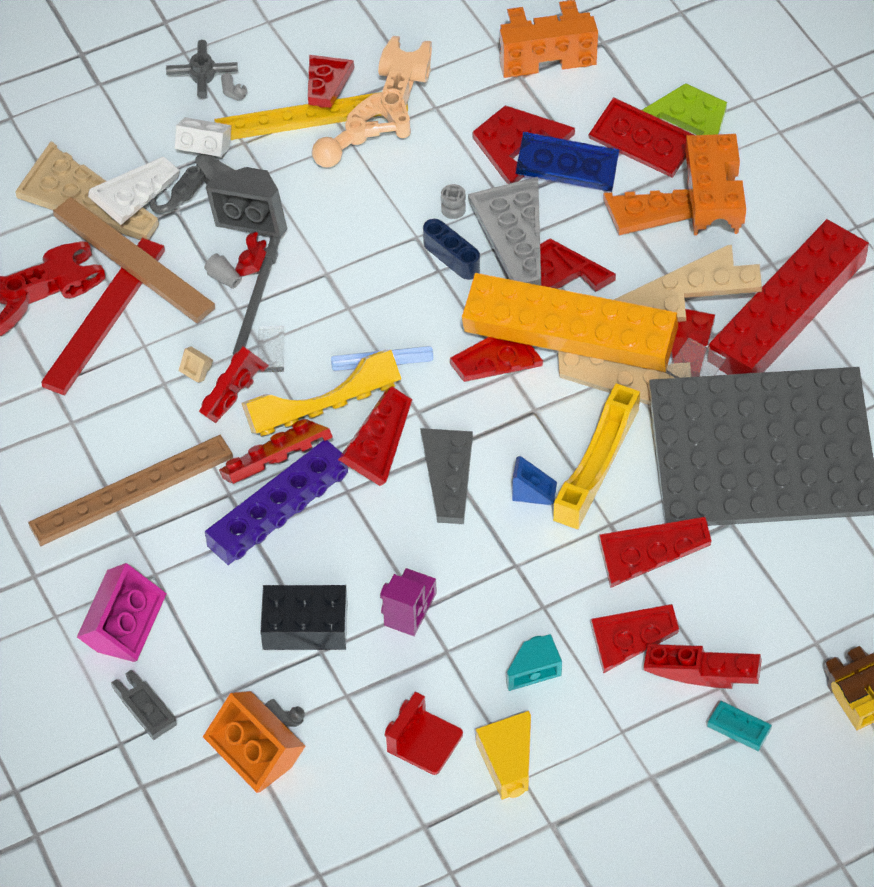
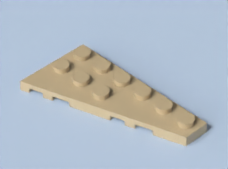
M52 141L15 191L18 199L51 210L56 209L72 197L119 233L139 240L142 238L149 240L159 225L158 218L143 207L120 225L88 197L89 189L106 182V180L84 164H78L70 154L60 151Z

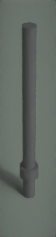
M271 236L268 247L264 249L266 255L232 353L233 355L240 351L242 346H246L271 267L276 263L278 257L277 248L281 239L279 237Z

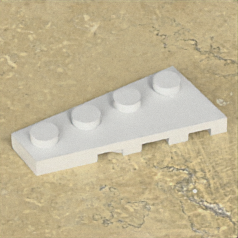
M163 156L89 189L88 197L122 225L178 178L180 170Z

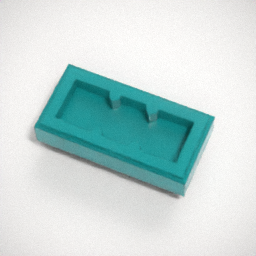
M723 701L719 702L707 727L758 752L772 729L771 724Z

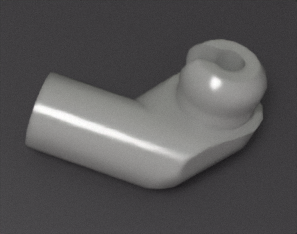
M229 73L223 74L221 76L223 94L237 101L244 99L247 93L246 86L243 85L242 88L240 87L241 84L234 86L232 75Z

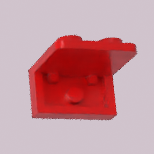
M414 692L410 700L406 699L403 702L398 718L395 722L391 721L384 735L386 737L388 753L432 775H437L461 741L463 730L427 712L425 696Z

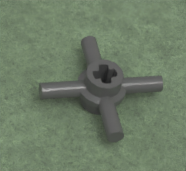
M205 40L197 42V53L191 57L189 64L166 65V75L189 74L193 81L197 83V96L200 98L206 97L207 84L213 80L215 73L238 72V62L215 63L211 56L207 54V42Z

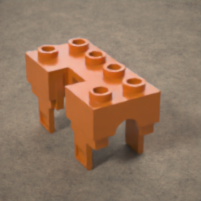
M575 0L559 2L562 16H559V21L557 15L533 18L534 24H532L531 20L528 21L526 19L523 7L507 9L510 23L500 25V66L503 77L539 73L540 62L554 60L560 61L562 70L597 65L598 29L594 16H591L590 12L579 13Z
M736 134L687 135L685 148L688 169L687 182L693 210L692 223L694 235H698L699 229H706V225H711L716 219L727 220L728 224H731V228H734V233L738 234L739 228H741L742 224H745L746 201L743 180H735V177L739 175L740 166Z

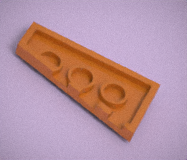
M689 189L673 190L672 193H662L660 190L650 191V194L635 195V191L625 192L624 195L613 196L612 192L603 193V200L619 235L693 218Z

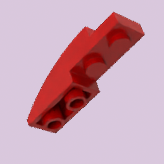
M648 644L644 671L682 683L732 689L733 683L759 684L762 658L761 654L705 652L703 646Z

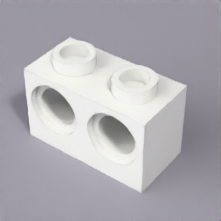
M185 117L176 125L175 149L222 157L230 148L231 125Z

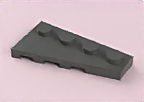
M420 428L437 523L464 524L473 431Z

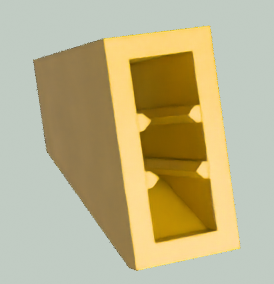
M529 711L476 729V745L501 800L508 797L516 798L525 791H528L531 714Z

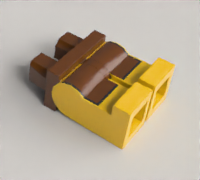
M861 646L853 648L848 652L847 659L850 664L844 666L838 657H834L826 662L824 668L829 678L827 687L834 694L856 731L874 723V653L868 655Z

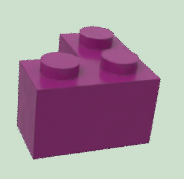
M405 568L402 576L393 574L390 582L383 585L380 593V598L383 599L381 613L384 615V626L415 637L437 594L436 578Z

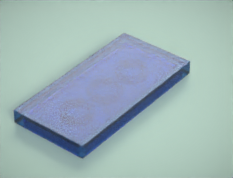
M523 132L515 174L612 192L619 149Z

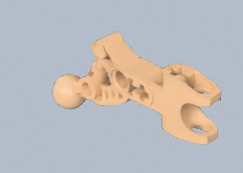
M400 36L391 37L383 49L379 61L378 73L380 76L387 77L382 93L373 94L356 106L347 117V122L345 123L346 130L337 137H323L314 143L312 157L316 164L327 168L335 166L341 160L342 150L348 145L362 144L367 137L380 136L379 133L395 131L396 135L400 138H406L411 134L410 117L406 105L414 81L424 83L428 81L431 72L432 41H424L420 48L414 52H405L400 49ZM377 114H381L389 123L378 124V121H366Z

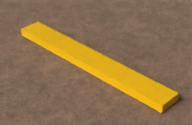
M377 93L336 99L331 108L304 104L214 119V122L231 125L230 140L346 122L349 113L356 106Z

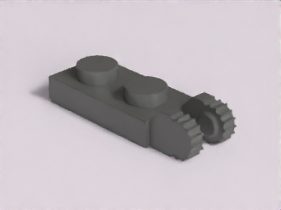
M130 670L125 674L128 682L133 686L129 691L117 679L111 682L114 691L122 700V703L153 740L177 726L173 715L145 681L142 682L135 672Z

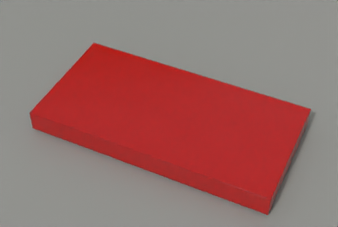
M613 97L588 135L589 139L673 178L686 159V136L694 134Z

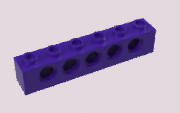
M328 440L320 442L205 530L207 547L228 566L235 560L241 559L250 548L262 543L276 528H281L290 517L302 512L308 503L316 497H321L330 486L345 478L348 473V466L338 460L342 452Z

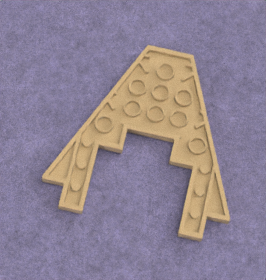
M727 245L614 300L677 312L678 322L686 321L684 298L762 292L760 264L734 266L732 245ZM558 351L560 378L611 393L617 383L640 391V402L651 405L649 380L691 377L690 363L668 365L666 372Z

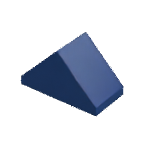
M522 456L516 457L512 501L543 505L554 504L557 481Z

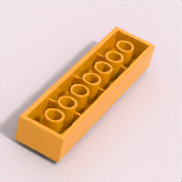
M479 273L474 275L462 314L464 331L468 333L666 372L678 329L677 312Z

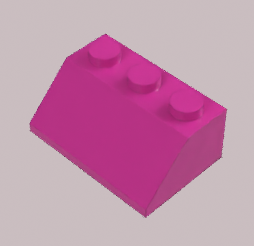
M127 563L108 569L77 638L98 653L136 662L167 593Z

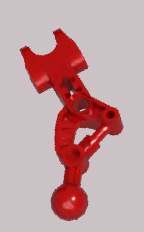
M81 241L57 246L48 250L43 255L42 261L44 263L9 276H0V303L6 304L0 313V336L8 332L28 310V304L44 299L59 291L65 298H74L86 293L105 279L102 265L80 266L81 263L88 260L92 255L88 242ZM84 249L82 253L74 255L77 251ZM95 273H98L95 277L87 279V277Z

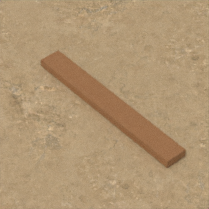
M72 197L53 210L55 218L197 324L215 309V303Z
M220 434L28 522L29 528L41 547L232 459L233 453Z

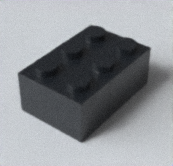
M263 585L260 630L262 649L346 650L348 608L346 585Z

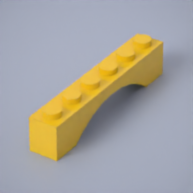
M382 350L361 358L355 370L344 382L321 396L304 400H287L270 394H264L241 404L251 433H260V436L275 432L274 427L278 425L292 426L302 416L308 415L309 418L321 415L326 407L332 406L333 409L345 406L350 398L356 397L357 400L369 397L374 389L380 388L381 391H384L391 386L395 387L394 382L401 380V376L392 350Z
M617 383L615 384L605 403L598 426L584 457L575 472L564 482L554 501L553 521L579 530L639 411L640 391Z

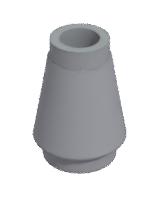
M216 253L205 263L204 269L207 271V275L232 289L240 284L242 277L224 255L220 256Z

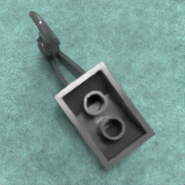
M200 154L195 158L196 166L189 167L171 190V199L166 204L156 205L155 198L150 201V208L157 213L170 212L180 202L188 201L204 181L207 185L206 191L216 227L250 233L257 232L258 234L279 238L287 230L279 191L268 170L250 167L234 170L208 154Z

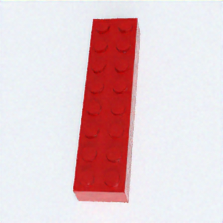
M826 219L762 287V292H757L709 343L707 363L727 375L765 372L864 265L869 242Z

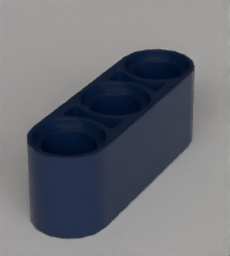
M429 219L424 223L423 244L430 253L463 279L471 280L474 278L475 273L480 274V252L477 248L439 219Z

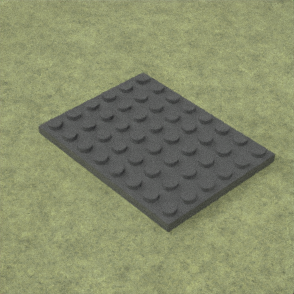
M860 367L649 380L664 523L706 517L708 526L874 515V458Z

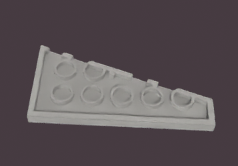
M538 177L468 194L469 203L509 279L541 286Z

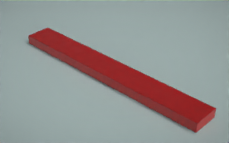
M142 238L137 244L139 248L157 261L165 252L164 245ZM121 267L41 381L43 388L64 396L143 284L141 281Z

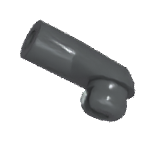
M271 699L265 704L285 726L297 727L304 721L305 712L301 707L296 706V708L292 707L290 711H284L275 699Z

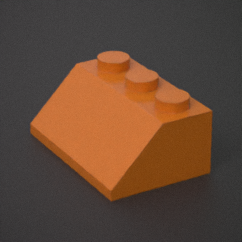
M251 691L230 693L203 735V738L256 793L263 791L290 770L306 747Z

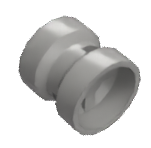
M450 184L442 189L441 211L445 217L458 219L465 214L466 194L463 187Z

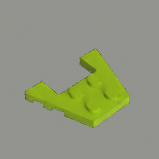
M685 83L642 110L695 135L719 134L727 110V102Z

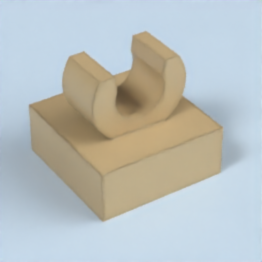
M190 346L184 350L178 371L198 383L205 380L207 371L211 368L213 359Z

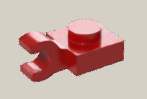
M257 232L247 235L246 244L248 249L239 255V261L235 270L241 277L258 272L266 255V252L263 250L266 247V241L257 242Z

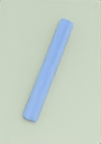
M431 346L392 350L397 365L433 360V349ZM380 351L332 356L333 371L355 369L361 358Z

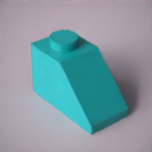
M551 634L535 636L528 641H524L507 671L508 691L562 676V659Z

